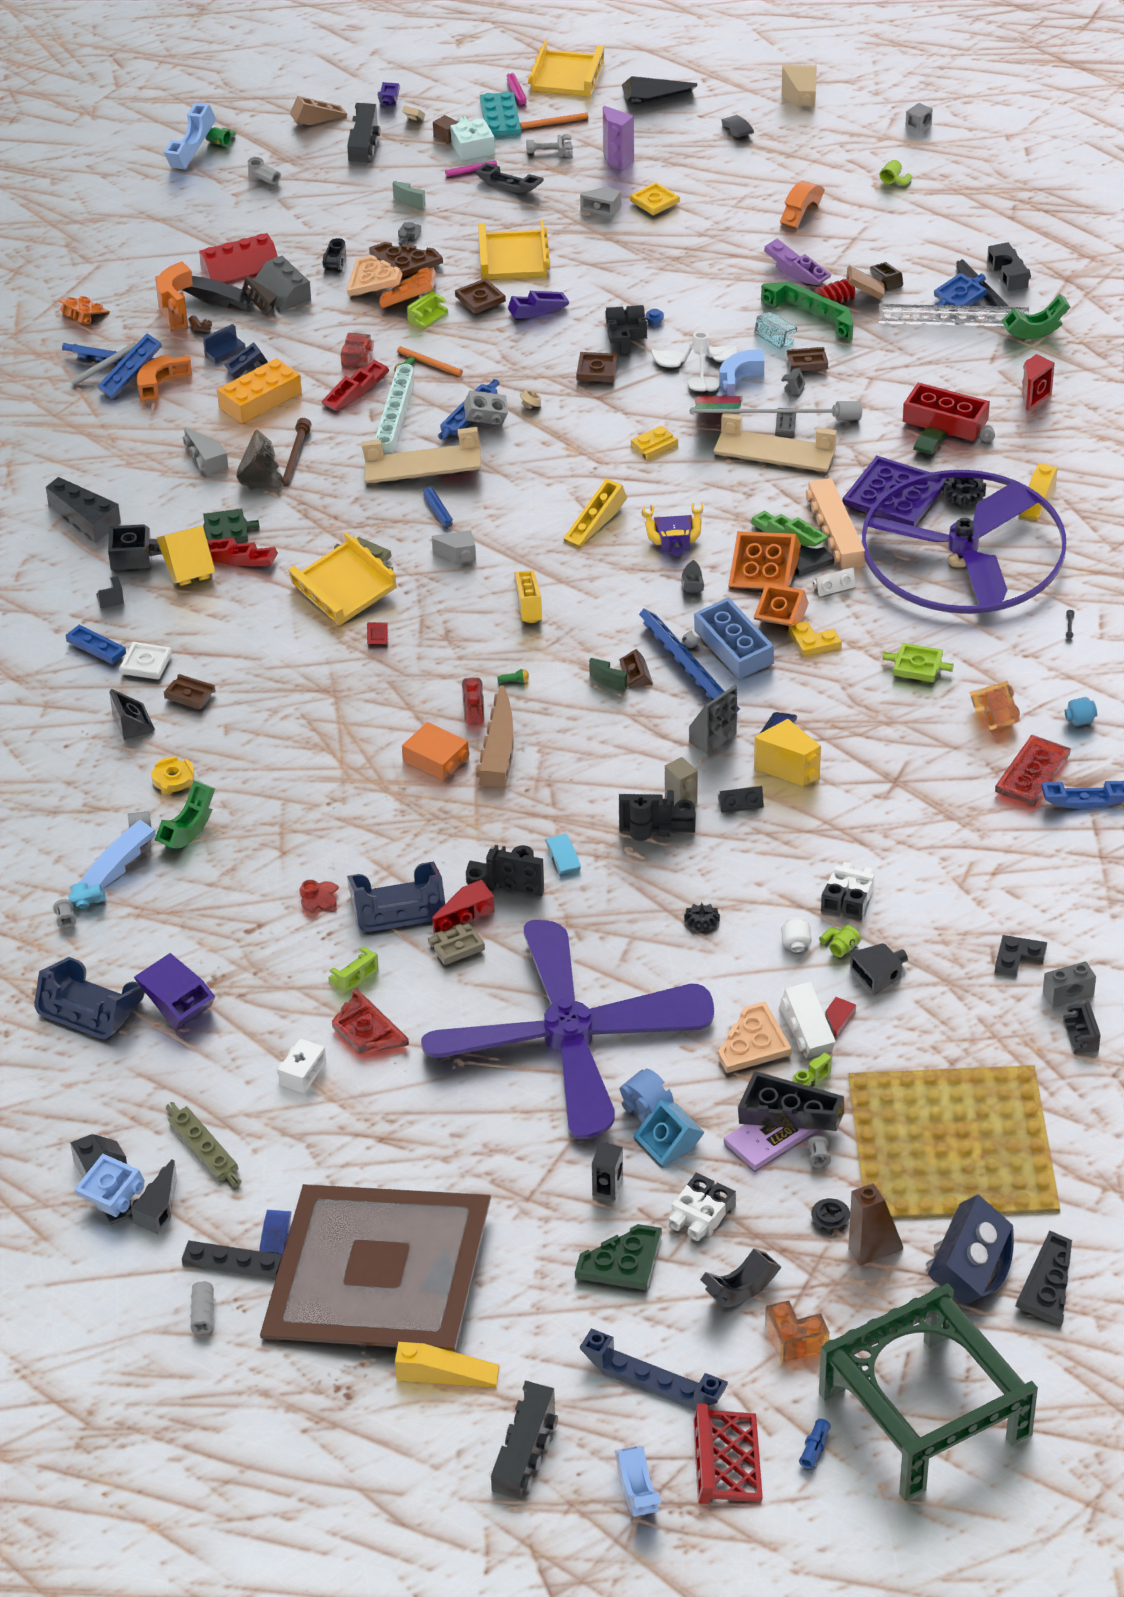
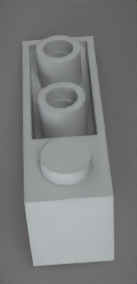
M184 428L185 436H183V443L186 448L190 449L191 456L196 458L199 468H202L206 475L229 469L227 453L220 442L190 428Z

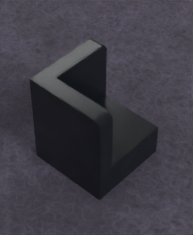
M118 576L110 577L111 588L99 590L96 593L100 609L124 604L122 586Z

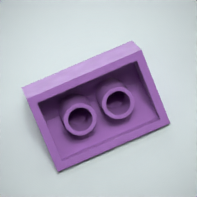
M603 106V153L608 166L623 171L634 162V116Z

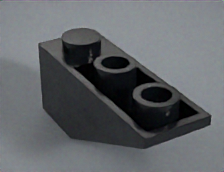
M171 1159L166 1166L161 1168L155 1180L147 1185L145 1192L131 1206L133 1223L156 1234L161 1231L172 1215L177 1179L175 1160Z

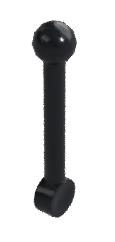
M1067 610L1066 612L1068 631L1065 635L1068 639L1074 636L1072 632V618L1075 612L1073 610Z

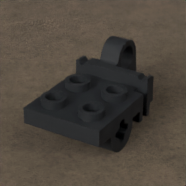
M644 305L626 306L625 310L623 306L606 307L605 318L610 343L620 342V353H631L630 340L647 339V321Z
M667 790V799H663V794H619V831L630 832V836L634 840H647L651 837L652 832H659V837H663V832H667V837H670V832L695 833L696 813L694 803L690 800H680L674 805L673 790ZM682 808H687V809H689V810L683 811V810H680V809H682Z
M495 845L493 849H489L486 863L469 861L466 869V883L469 885L482 880L492 892L498 883L501 889L542 896L544 892L543 858L534 857V851L529 846L520 845L515 847L512 852H506V846H502L501 850H499L498 845Z

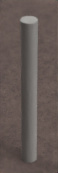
M136 343L130 344L70 380L71 384L74 387L122 359L131 351Z

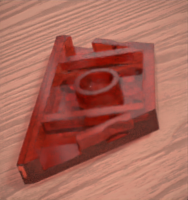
M357 988L352 992L350 1001L344 1003L341 1011L332 1020V1028L359 1054L409 1045V1038Z

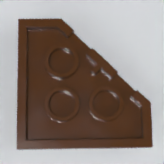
M383 242L369 247V254L371 256L377 257L379 261L384 260L390 263L393 268L395 266L400 268L402 272L401 279L418 273L420 269L426 267L433 268L443 263V257L434 248L427 247L426 250L417 249V246L402 244L401 247L392 246L390 242Z

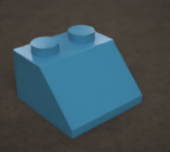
M660 1099L653 1113L650 1112L634 1134V1137L662 1166H665L692 1151L705 1132L677 1103Z

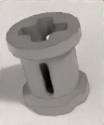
M61 899L55 902L53 910L57 914L58 927L63 929L73 927L76 924V917L72 913V902L68 899Z
M823 1136L811 1137L807 1143V1148L811 1153L809 1162L815 1168L826 1167L831 1162V1157L827 1153L828 1140Z

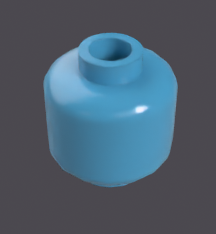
M1088 697L1070 700L1068 702V709L1064 710L1066 720L1071 721L1076 727L1091 724L1094 722L1095 717H1097L1095 702L1093 700L1090 701Z

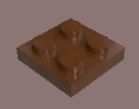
M486 278L455 290V297L474 314L506 302V295Z
M580 352L576 380L585 382H614L618 354Z

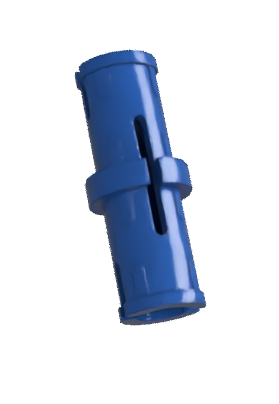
M820 1418L816 1420L811 1435L806 1437L805 1449L799 1459L800 1465L804 1468L812 1469L815 1467L819 1453L826 1446L825 1439L831 1429V1424L827 1420Z

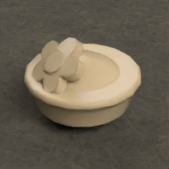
M524 390L523 393H520V398L523 400L521 403L525 408L531 409L532 406H541V397L536 391Z

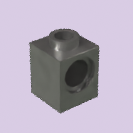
M921 103L916 104L906 111L905 126L917 132L922 131L932 124L933 109Z

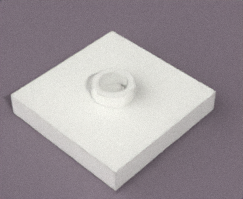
M132 642L119 667L120 674L159 680L172 655V648Z

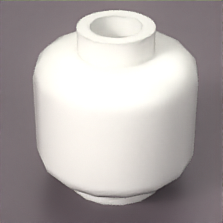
M794 917L788 919L783 924L781 933L784 947L792 952L799 953L810 946L812 938L809 923L802 918Z

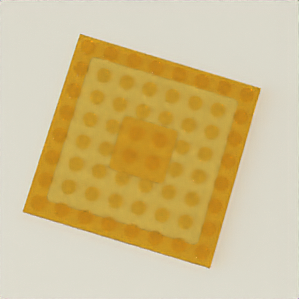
M1035 1065L848 1073L862 1187L874 1183L885 1199L892 1219L954 1216L960 1203L977 1194L1000 1214L1060 1212Z

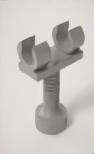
M569 134L558 135L557 143L540 144L535 143L534 140H526L527 154H534L536 150L557 149L559 157H563V155L571 157L573 151H565L567 149L573 150L571 141L564 142V140H572Z

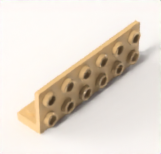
M723 413L721 417V434L714 448V454L827 472L836 451L837 430L817 428L816 443L742 431V415Z
M478 428L458 429L460 445L385 455L381 439L363 441L365 483L396 481L399 479L481 469V443Z

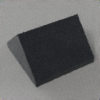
M114 689L109 691L112 714L124 740L152 733L155 730L142 702Z

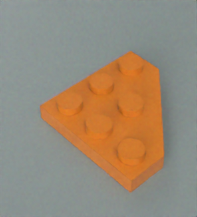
M434 267L420 269L417 274L401 281L393 289L382 293L379 300L381 307L384 308L433 290L436 278Z

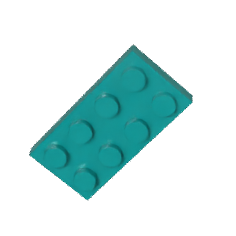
M505 91L502 93L481 94L480 104L483 119L494 137L521 135L514 92Z

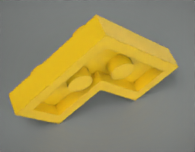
M808 621L788 626V632L803 657L842 648V641L835 629L815 633Z

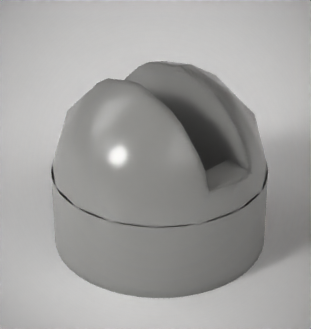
M692 630L683 635L682 643H684L686 648H694L699 645Z

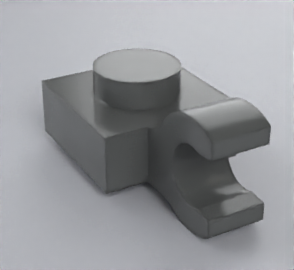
M404 222L398 230V237L401 238L399 245H407L410 239L416 240L421 233V225Z

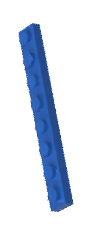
M643 608L639 613L644 620L643 624L648 629L654 631L653 635L655 638L665 643L663 647L675 655L674 659L679 664L686 667L684 669L685 672L695 677V683L707 691L705 693L707 697L714 700L725 691L657 614Z

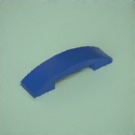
M1105 781L1102 788H1064L1063 782L1041 783L1045 800L1062 807L1091 809L1124 802V781Z

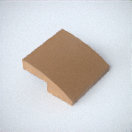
M850 265L847 267L846 278L849 277L848 284L881 300L884 295V283Z

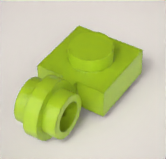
M824 1052L818 1058H814L808 1066L809 1071H797L793 1076V1082L810 1086L811 1083L816 1085L831 1073L832 1057Z

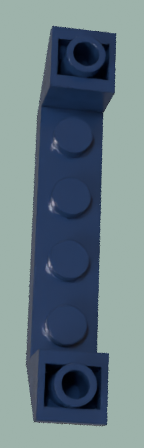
M592 1328L580 1345V1350L602 1374L693 1410L696 1409L697 1403L708 1404V1406L718 1403L728 1386V1381L704 1373L698 1383L614 1350L613 1336Z

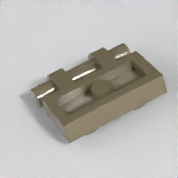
M469 923L455 925L451 930L446 932L439 931L435 933V936L428 938L429 945L431 947L434 946L436 954L444 965L485 950V943L475 929L472 930Z

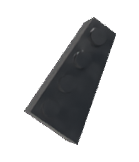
M526 1380L522 1388L524 1400H518L514 1425L509 1424L505 1438L506 1446H501L491 1474L492 1492L521 1499L524 1491L530 1489L533 1470H538L541 1462L540 1454L542 1450L547 1449L550 1440L549 1433L551 1430H555L558 1423V1415H555L554 1388Z

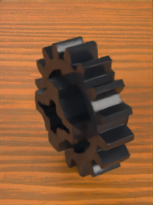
M947 478V481H944L943 495H946L947 500L952 499L951 503L957 502L960 506L963 503H966L967 506L970 503L977 504V500L982 501L983 497L986 496V483H983V479Z

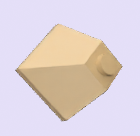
M782 65L781 96L797 106H815L817 65Z

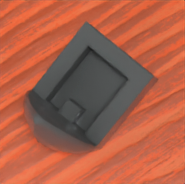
M695 560L686 565L681 578L683 590L690 593L704 591L702 571Z

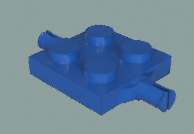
M960 273L935 289L934 296L940 300L934 304L936 310L938 309L939 311L945 306H950L960 313L986 296V289L980 285L981 282L986 280L985 275L981 273L975 278H970Z

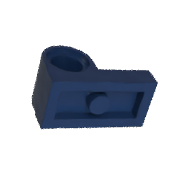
M253 342L224 365L234 379H236L247 369L255 370L268 363V361Z

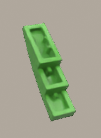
M764 510L752 517L751 520L752 525L766 533L796 534L801 545L815 547L828 540L827 535L799 517L790 520L783 514L774 517Z

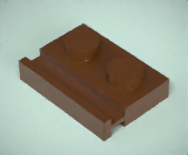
M824 347L787 350L790 371L796 368H800L801 372L828 369V359Z
M178 674L177 679L173 680L164 691V698L201 710L211 698V694L216 692L215 685Z

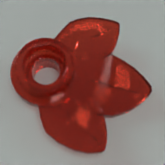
M315 880L304 881L299 889L300 896L302 897V907L310 913H314L318 908L322 910L335 908L337 901L332 894L339 889V886L329 881L321 883Z

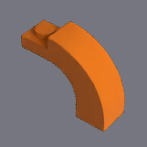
M807 181L798 182L791 189L784 202L786 207L780 223L798 229L809 204L819 206L825 189L820 185Z
M183 261L166 268L157 279L158 302L162 309L169 307L178 315L185 313L184 297L178 291L193 286L192 271Z
M170 354L156 357L144 364L137 374L140 401L159 398L158 386L163 381L192 375L190 356L171 358Z

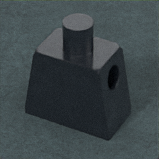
M881 943L851 952L850 969L875 995L901 978L902 964L908 961V956L903 949L893 953L886 944Z

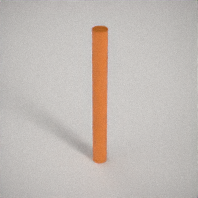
M588 113L521 122L520 126L522 130L587 120Z
M399 346L397 349V353L409 358L414 357L419 362L461 377L463 374V370L407 348Z

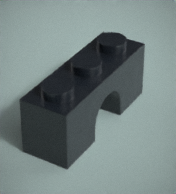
M1006 242L988 246L987 262L993 271L1002 270L1001 282L1006 290L1012 291L1027 288L1029 279H1031V272L1026 268L1023 260L1019 258L1016 250L1012 248L1010 243Z

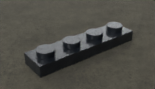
M188 1240L182 1256V1265L276 1280L282 1255Z

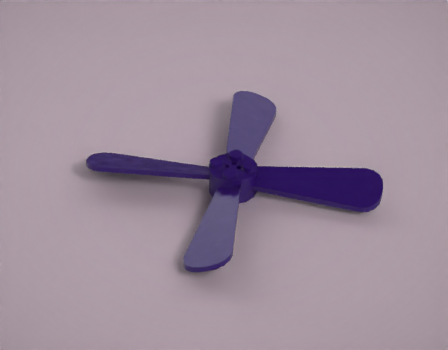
M531 920L524 925V937L551 1004L544 1014V1020L434 1030L426 1033L421 1038L422 1050L430 1057L439 1058L545 1037L548 1047L562 1055L568 1131L576 1139L592 1138L606 1132L615 1121V1109L588 1047L592 1041V1035L702 1030L707 1028L714 1019L713 998L710 991L704 986L690 983L589 1009L583 1003L575 1001L569 937L566 929L553 921Z

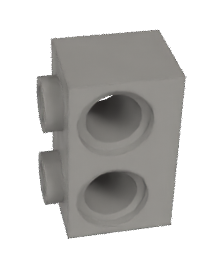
M469 390L464 401L466 420L503 425L508 415L506 395Z

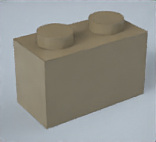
M683 757L665 765V798L667 799V790H673L674 805L680 800H690L694 804L697 803L698 771Z

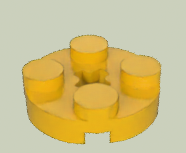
M178 757L163 758L151 770L152 782L155 787L161 789L163 794H171L192 787L195 776L192 763L187 759H184V761L178 760Z

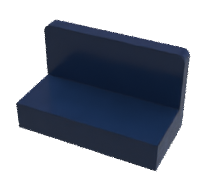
M234 324L203 338L204 355L214 364L239 354L246 348L245 343L237 338L236 326Z

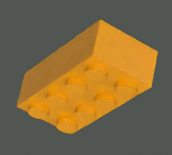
M277 358L217 389L219 408L241 424L302 393L300 374Z

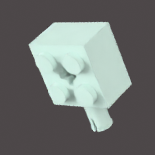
M463 115V119L461 116L458 117L457 121L459 123L450 125L451 143L461 161L495 154L494 135L484 119L468 121V118Z

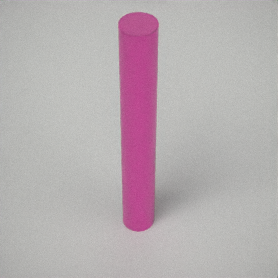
M497 161L445 170V175L450 177L475 172L485 163L497 166Z

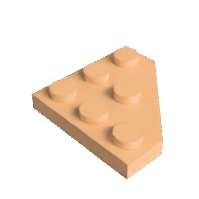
M373 255L356 259L346 291L350 297L354 295L359 296L371 291L376 292L383 288L396 287L400 284L402 272L400 268L396 266L393 268L390 263L384 260L379 261Z
M766 1001L743 1008L737 1023H734L728 1033L726 1042L718 1050V1058L726 1073L792 1055V1048Z

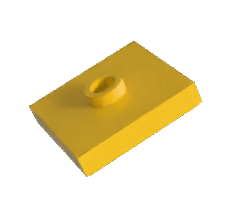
M655 182L631 194L630 201L654 216L679 203L680 196Z

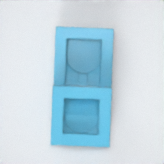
M567 834L545 839L551 859H554L559 875L580 870L579 859Z

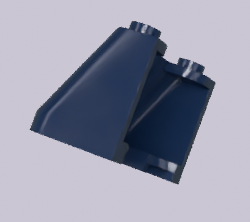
M434 861L419 864L414 870V882L371 889V883L367 876L363 874L347 876L358 925L366 932L433 921L432 917L445 905L442 876Z
M67 957L40 970L34 1001L37 1013L42 1017L100 1039H107L116 1033L143 1000L145 993L140 985L133 981L124 985L122 994L85 980L86 968L84 964L71 957Z

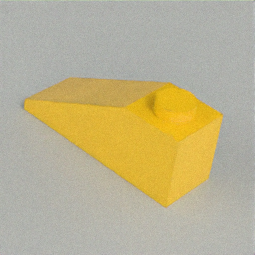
M1038 463L1028 487L1048 501L1056 487L1058 467ZM1037 503L1020 513L1019 516L1038 521L1044 507Z

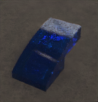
M267 1210L259 1251L283 1255L290 1230L291 1211Z

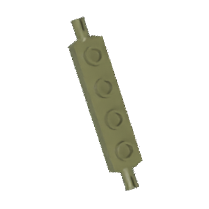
M170 1102V1105L167 1104L166 1110L172 1115L168 1119L169 1124L219 1182L228 1180L234 1188L238 1187L237 1184L240 1186L242 1181L235 1174L239 1169L237 1163L187 1106L179 1110L174 1102Z

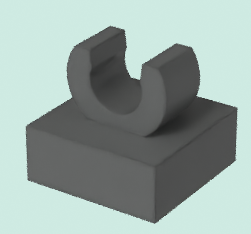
M800 368L793 369L790 374H785L781 379L782 382H788L784 389L790 390L792 395H799L805 386Z

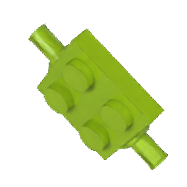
M902 643L900 650L896 654L885 651L883 653V660L893 661L895 664L893 675L934 683L936 675L940 670L953 672L954 663L942 662L943 650Z

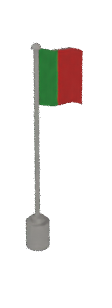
M698 396L695 399L696 406L689 410L692 415L694 413H832L837 421H860L862 418V404L860 401H837L832 409H740V401L743 399V396Z

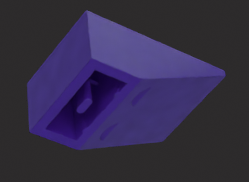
M171 953L134 976L136 982L175 1031L210 1008L216 997L198 975Z

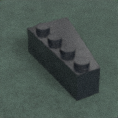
M57 477L46 486L48 506L62 517H67L73 526L77 525L83 534H88L94 543L109 533V526H117L121 523L119 504L60 477Z
M754 1071L738 1105L739 1124L837 1131L845 1113L844 1096L757 1071Z

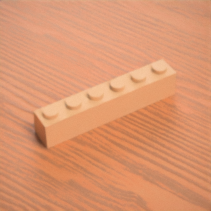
M832 478L809 481L806 499L808 502H811L812 513H816L818 526L822 527V533L828 536V548L833 551L835 563L838 562L841 570L863 567L865 564V549Z

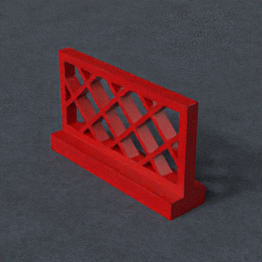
M697 1403L693 1417L698 1503L709 1504L710 1499L762 1502L763 1494L756 1413L708 1410V1404ZM712 1419L722 1420L726 1425L718 1429L712 1424ZM739 1421L750 1422V1428L744 1431L736 1423ZM730 1428L739 1435L734 1441L724 1434ZM718 1438L728 1445L722 1451L713 1444ZM745 1440L752 1446V1449L745 1452L738 1446L741 1441ZM731 1449L741 1456L736 1462L726 1455ZM719 1459L729 1466L723 1472L715 1466V1462ZM744 1461H747L754 1467V1470L749 1474L739 1466ZM733 1470L742 1477L738 1483H735L727 1476ZM722 1480L730 1489L728 1491L716 1490V1484ZM748 1482L755 1488V1493L746 1492L741 1486Z

